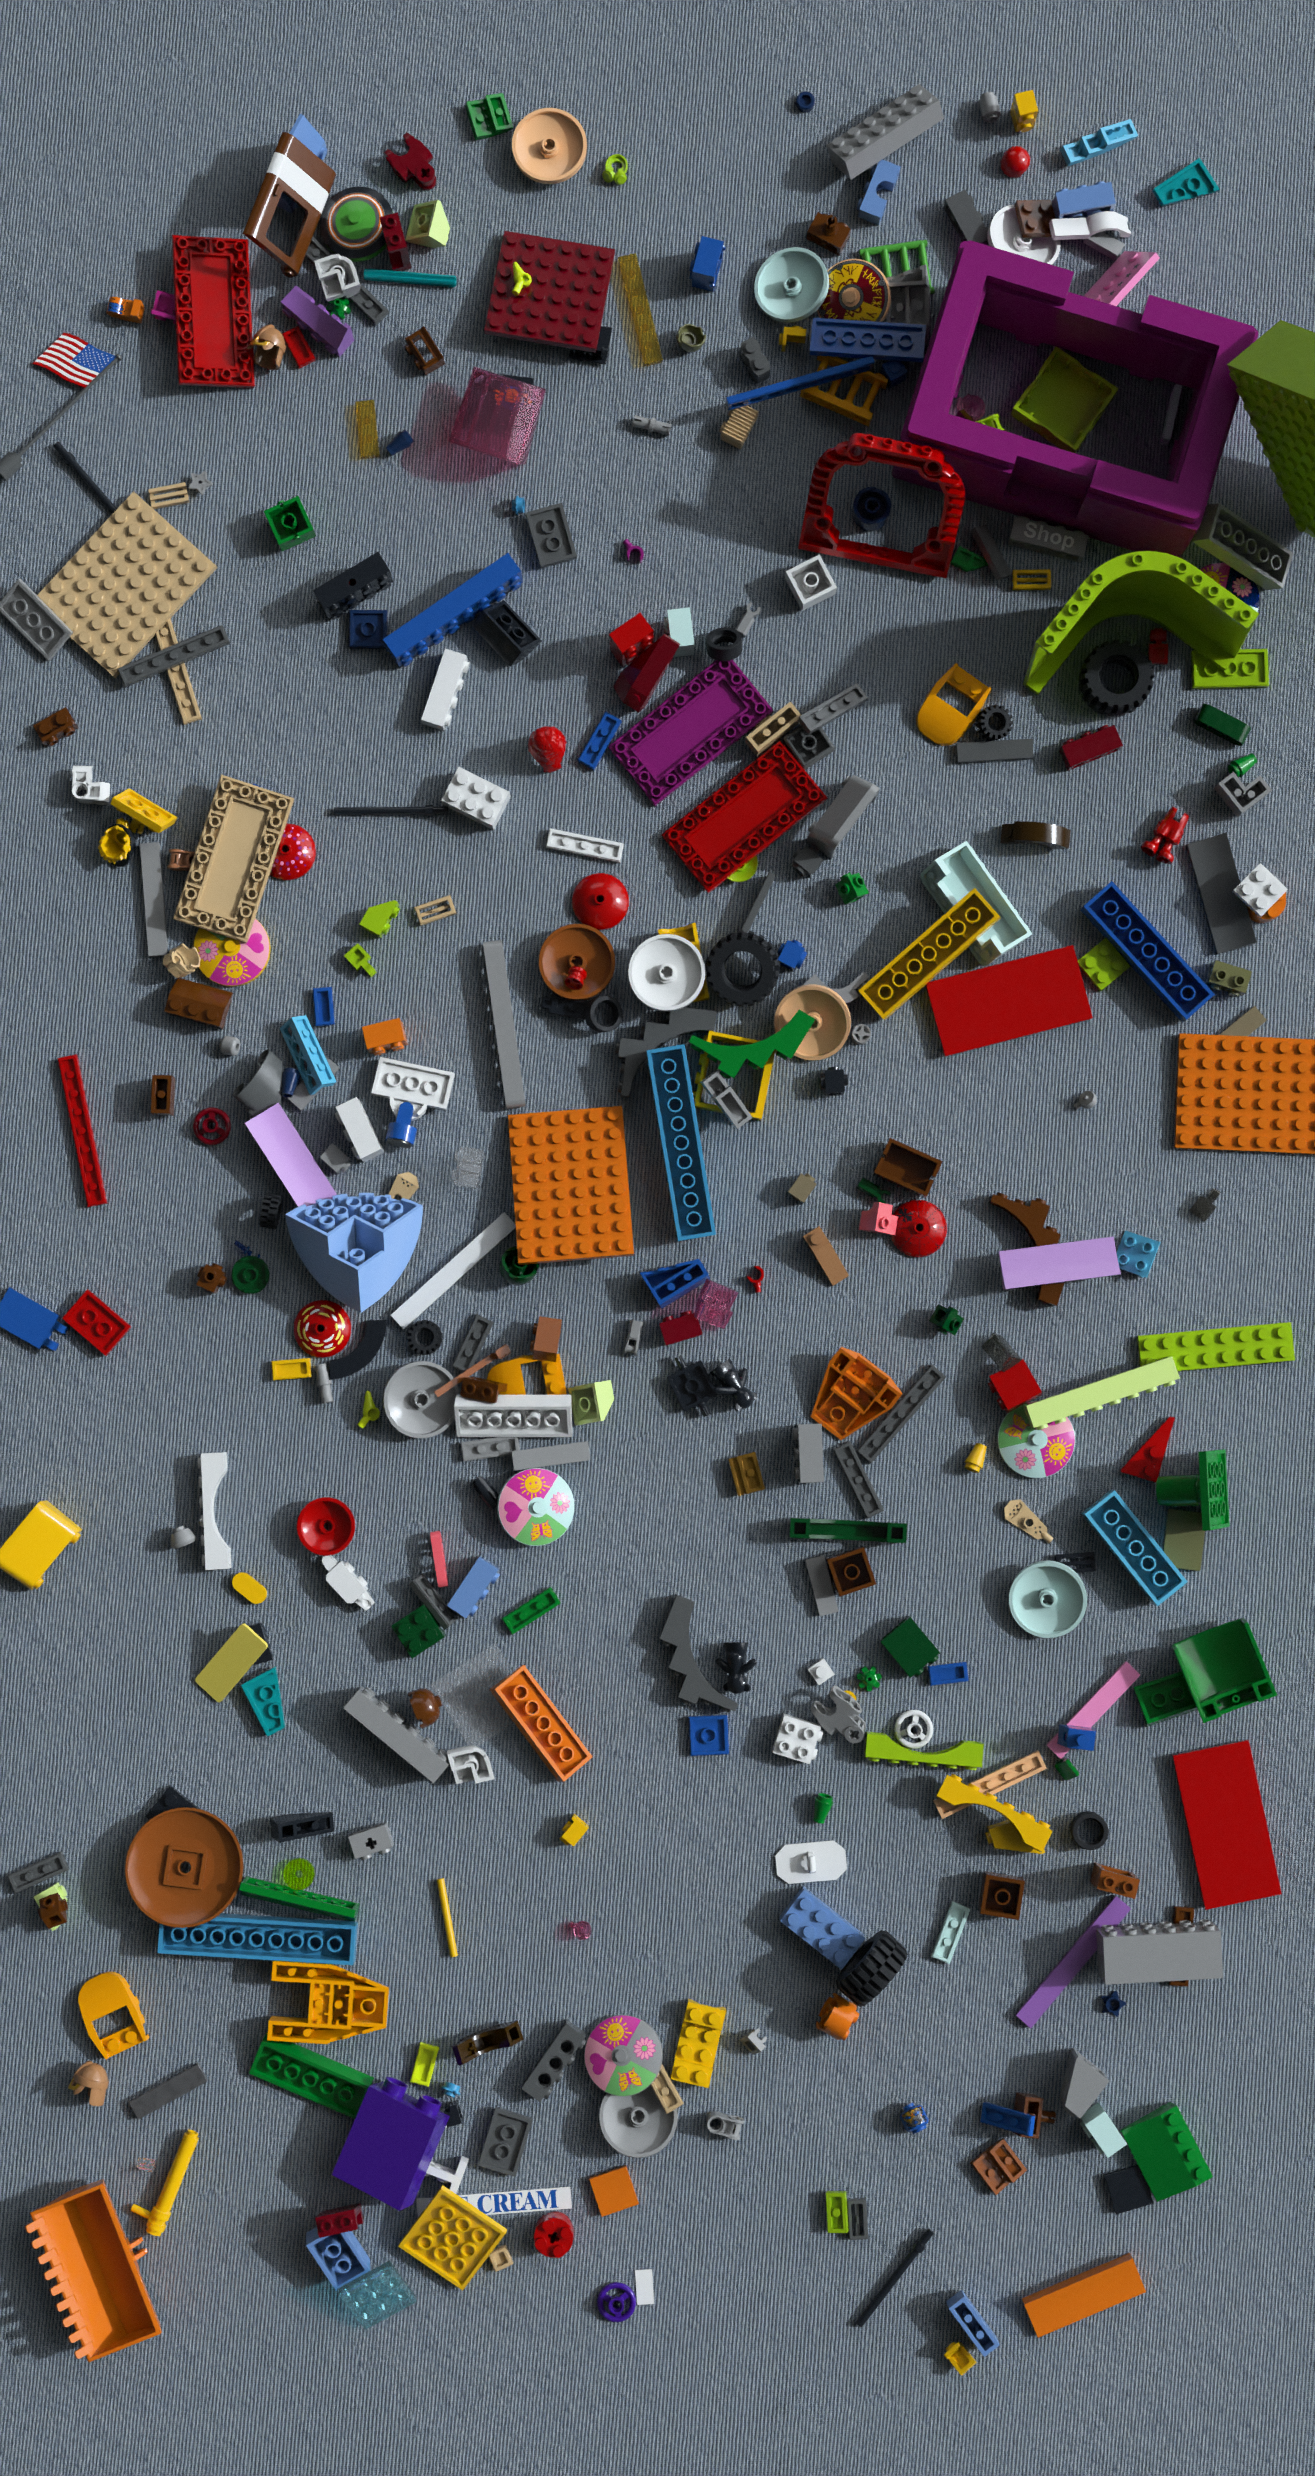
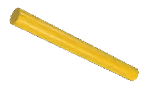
M439 1878L436 1881L450 1957H456L458 1954L444 1878Z

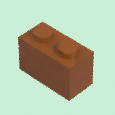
M539 1316L538 1323H534L533 1334L536 1335V1338L531 1340L530 1345L533 1359L556 1362L562 1319Z

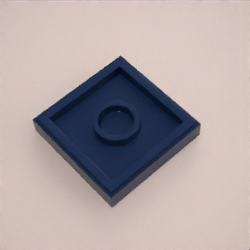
M349 610V648L386 649L383 639L388 636V611Z

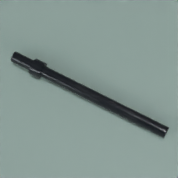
M56 442L54 448L60 453L62 460L73 468L111 514H113L117 510L114 504L76 462L75 456L70 451L68 452L60 442Z
M425 805V807H334V815L425 814V816H433V814H448V807H433V805Z
M928 2228L922 2237L914 2242L912 2250L858 2318L856 2323L860 2327H863L916 2256L924 2251L926 2243L934 2234L931 2229Z

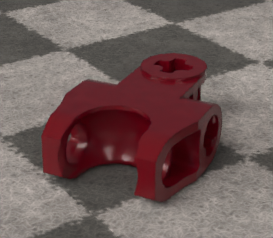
M406 132L403 138L409 148L408 153L398 156L387 149L384 152V156L402 182L406 183L412 178L423 190H431L436 186L437 182L435 171L429 164L433 159V155L421 141Z

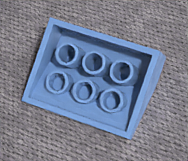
M299 114L289 134L296 137L317 157L323 160L327 154L325 140L305 116ZM282 192L277 206L293 213L294 209H297L299 205Z

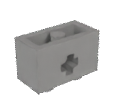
M387 1822L351 1833L348 1836L355 1859L365 1860L371 1858L372 1854L379 1852V1854L391 1851L390 1848L394 1845ZM369 1838L372 1841L376 1840L374 1847H372V1844L367 1843L370 1840Z

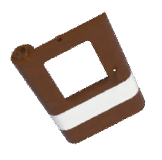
M282 132L243 234L281 264L280 269L283 275L293 278L298 276L334 183L336 173L296 137ZM282 192L306 212L289 256L266 238L267 230Z

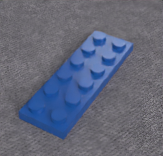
M813 318L810 355L862 359L873 356V359L923 362L926 325Z

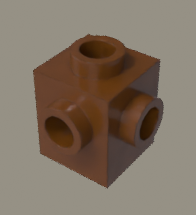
M213 1262L211 1266L206 1264L198 1272L197 1277H199L196 1285L217 1294L219 1288H222L227 1280V1277H225L226 1272L222 1271V1266Z
M58 1893L39 1899L40 1908H38V1914L48 1929L67 1922L66 1911L68 1910V1904Z

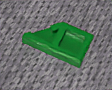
M961 546L958 547L950 563L965 572L988 566L985 558Z

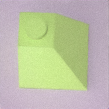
M435 200L414 205L405 241L431 248L446 246L450 227L441 201Z
M611 1380L568 1388L569 1395L572 1396V1413L575 1426L604 1421L614 1401Z

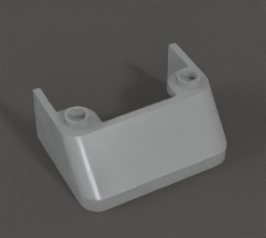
M856 775L852 777L847 776L842 783L844 788L817 823L814 821L808 829L810 834L807 842L830 859L834 857L836 848L871 801L875 802L880 790L875 784Z

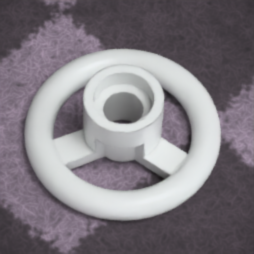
M908 1710L902 1713L896 1720L895 1736L907 1748H921L930 1741L933 1734V1725L930 1718L924 1712ZM913 1716L912 1723L907 1726V1729L900 1731L903 1720ZM919 1717H921L927 1725L926 1735L922 1733L923 1729L921 1725L918 1723ZM913 1726L917 1727L916 1733L911 1732ZM909 1735L911 1738H920L922 1741L911 1743L906 1741L903 1736Z

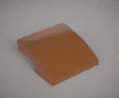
M1004 2138L991 2145L970 2162L993 2195H997L1009 2183H1014L1027 2171Z

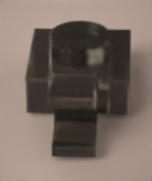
M1213 1188L1206 1198L1200 1195L1189 1211L1203 1222H1206L1216 1209V1206L1212 1203L1221 1192Z

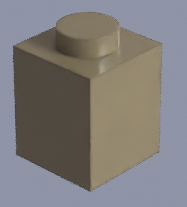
M801 1173L787 1194L803 1204L817 1185L814 1182L815 1178L807 1173L805 1175Z

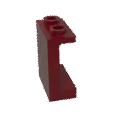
M398 212L381 216L380 222L393 271L410 269L411 263Z
M361 2203L325 2210L315 2218L320 2238L357 2230L358 2225L364 2223Z

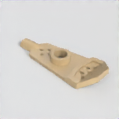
M410 1172L397 1174L389 1192L391 1198L394 1199L396 1195H399L401 1199L409 1200L419 1188L417 1177Z
M1021 1499L1010 1500L1004 1507V1519L1037 1540L1043 1539L1048 1544L1053 1540V1537L1047 1533V1527ZM1027 1519H1031L1033 1521L1032 1526L1026 1525Z

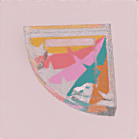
M138 2157L136 2167L152 2173L156 2167V2161Z

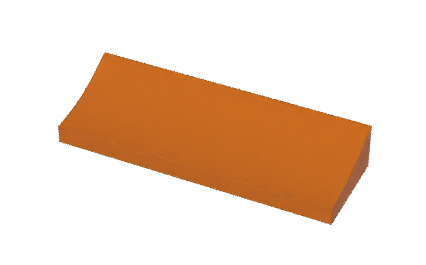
M521 1665L489 1689L558 1782L566 1781L592 1758V1755L525 1665Z
M1128 2253L1022 2298V2301L1039 2338L1143 2294L1146 2290L1131 2254Z

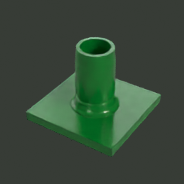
M1226 1449L1198 1452L1200 1475H1167L1158 1477L1156 1496L1159 1505H1201L1202 1531L1230 1527Z

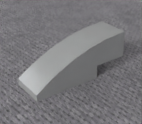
M714 1071L700 1082L736 1129L753 1118L718 1071Z

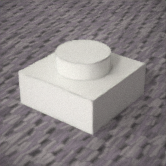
M824 1658L808 1668L818 1685L835 1675Z

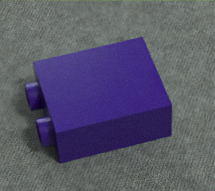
M386 2077L384 2082L382 2081L368 2087L332 2175L400 2211L413 2205L450 2116L439 2111L442 2103L437 2099L421 2094L417 2100L405 2093L408 2086L404 2082L392 2077Z

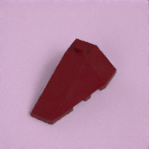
M663 634L621 671L613 688L624 704L638 713L646 707L680 643Z

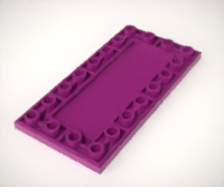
M733 659L730 661L715 660L609 745L608 749L653 805L657 806L772 714L774 710Z

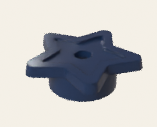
M1114 1991L1110 1996L1103 1995L1101 1997L1104 2002L1102 2012H1111L1118 2017L1119 2010L1126 2005V2002L1119 1999L1118 1992Z

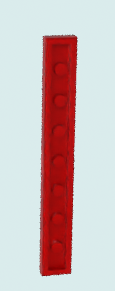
M78 1055L57 1058L87 1207L108 1204Z

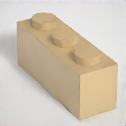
M789 702L746 736L745 743L758 757L799 724L797 720L801 714Z

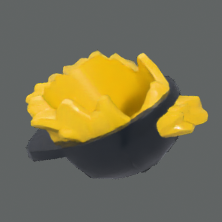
M120 818L116 820V824L111 825L104 832L105 835L101 837L98 849L103 860H107L117 867H125L129 863L131 852L135 847V837L129 828L128 821Z

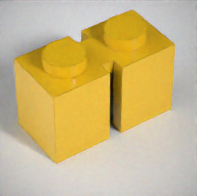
M1033 90L1014 94L1010 113L1015 132H1028L1034 128L1038 108Z

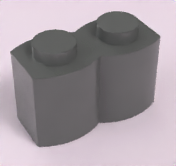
M754 337L742 342L740 356L743 363L749 367V374L752 380L758 384L768 379L770 364L768 359L761 353L759 342Z

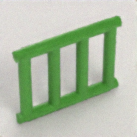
M927 240L859 249V254L863 260L870 263V255L881 254L883 271L887 278L892 276L889 252H900L902 271L905 272L910 270L907 250L918 248L920 265H927L930 294H935L934 287H931L925 247H927Z

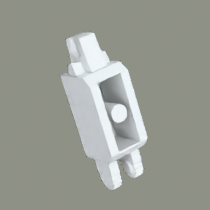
M331 1555L322 1558L324 1567L329 1571L326 1575V1581L346 1603L355 1602L365 1611L375 1603L367 1591L366 1585L368 1583L362 1576L357 1577L353 1572L355 1569L348 1561L346 1563L343 1561L338 1562Z

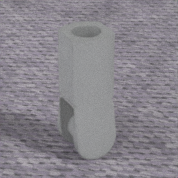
M630 1320L624 1354L629 1352L634 1353V1356H636L643 1322ZM629 1339L637 1340L636 1346L628 1345Z

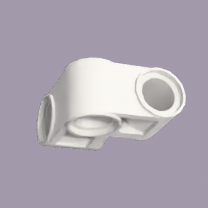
M73 765L72 794L76 800L83 804L108 805L110 784L105 782L92 783L93 766ZM80 790H86L85 795L78 796Z

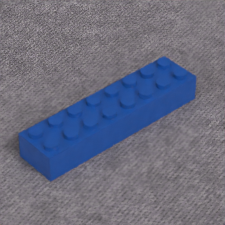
M509 553L505 554L385 637L383 642L386 650L399 668L402 665H409L415 656L425 654L428 651V647L442 642L447 634L455 633L464 622H471L477 613L489 608L493 602H499L504 599L509 591L517 590L523 582L521 570Z
M1112 881L1080 910L1182 1023L1215 995Z

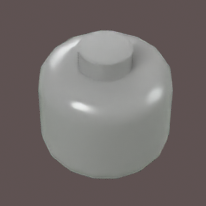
M225 1036L220 1041L219 1047L223 1054L235 1056L240 1051L241 1043L238 1038Z

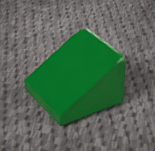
M1064 1757L1055 1764L1056 1770L1064 1780L1067 1781L1079 1776V1772L1068 1758Z

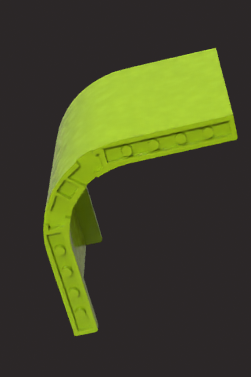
M1138 551L1123 554L1095 569L1035 643L1023 685L1038 695L1091 629L1108 618L1140 615L1143 618L1160 624L1222 671H1225L1236 658L1259 613L1197 567L1177 556L1157 551Z

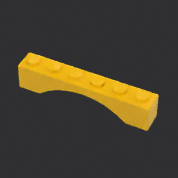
M951 1774V1776L946 1775L936 1795L937 1798L952 1806L977 1804L997 1811L1015 1827L1024 1844L1039 1852H1043L1053 1832L1049 1829V1824L1041 1820L1038 1823L1031 1820L1032 1815L1024 1811L1021 1814L1014 1811L1015 1807L1005 1801L1003 1804L997 1802L996 1796L988 1792L986 1795L980 1793L979 1787L971 1783L968 1786L961 1782L962 1778Z

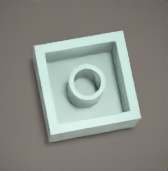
M690 607L667 610V616H664L665 633H669L667 636L680 643L674 657L694 655Z
M1099 2102L1090 2107L1081 2117V2126L1089 2138L1094 2137L1091 2140L1100 2154L1105 2153L1107 2158H1109L1127 2145Z

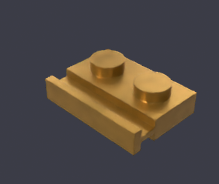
M755 1452L728 1459L738 1496L765 1489Z

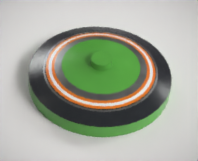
M350 187L338 192L327 202L320 218V232L326 246L334 255L339 254L353 262L369 260L380 254L387 247L380 217L393 214V211L387 199L378 191L368 187Z

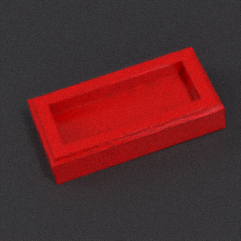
M299 326L282 334L299 369L316 361Z

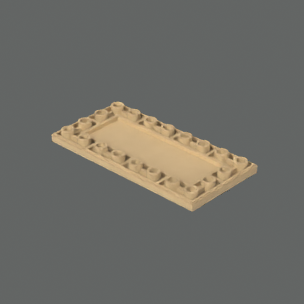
M221 775L173 919L247 943L295 799Z

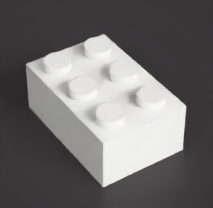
M458 767L441 801L444 806L494 830L511 796L509 791Z
M357 1097L336 1106L338 1112L335 1113L338 1122L345 1126L346 1129L343 1132L347 1140L353 1143L354 1147L351 1149L358 1160L361 1159L363 1162H366L385 1153Z

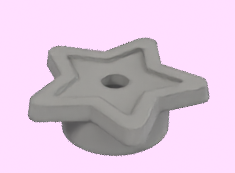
M203 471L199 475L191 473L192 483L189 485V489L197 490L201 495H204L205 490L213 486V483L207 479V472Z

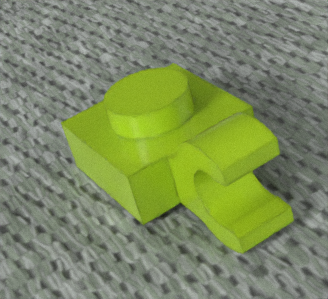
M358 943L344 955L357 971L362 967L371 977L377 973L368 963L371 956Z

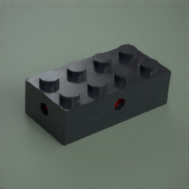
M376 552L314 589L313 592L328 620L332 618L337 619L345 610L357 607L360 601L371 599L377 591L389 588L393 578L380 553Z

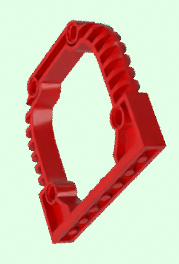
M852 434L849 441L838 443L836 447L826 450L814 466L798 549L947 578L965 502V488L962 479L954 471L953 466L944 460L945 455L940 449L897 441L891 438L877 437L871 434ZM868 461L918 470L920 476L924 479L937 482L944 493V505L938 527H932L928 530L926 541L914 547L913 553L839 539L840 532L832 524L834 510L827 505L830 482L837 470L845 464L861 466Z

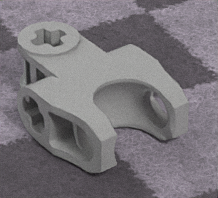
M834 1685L830 1688L829 1695L836 1706L828 1708L819 1701H814L810 1709L819 1724L829 1734L834 1735L839 1731L849 1742L859 1743L862 1741L866 1730L865 1721L858 1716L862 1712L861 1706L850 1694Z

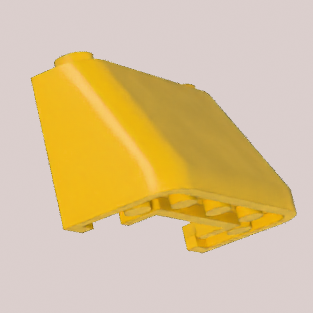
M40 1501L0 1548V1569L30 1590L34 1588L37 1590L44 1582L42 1578L45 1571L70 1543L75 1544L81 1537L79 1533L83 1529L49 1501Z

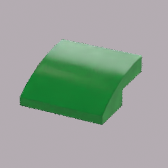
M503 93L485 95V98L482 100L466 102L465 108L475 140L490 138L513 130L514 127Z

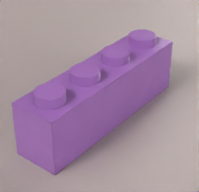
M296 285L281 301L283 313L290 319L293 317L301 329L304 331L307 329L311 332L312 338L318 343L321 341L325 344L326 350L332 355L335 353L340 357L354 341L351 327L347 323L343 325L335 314L330 316L323 305L318 304L316 306L315 300Z

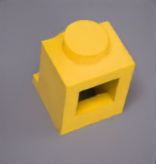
M576 1814L572 1815V1823L568 1821L561 1829L564 1832L559 1839L567 1846L571 1844L574 1847L589 1829V1826Z

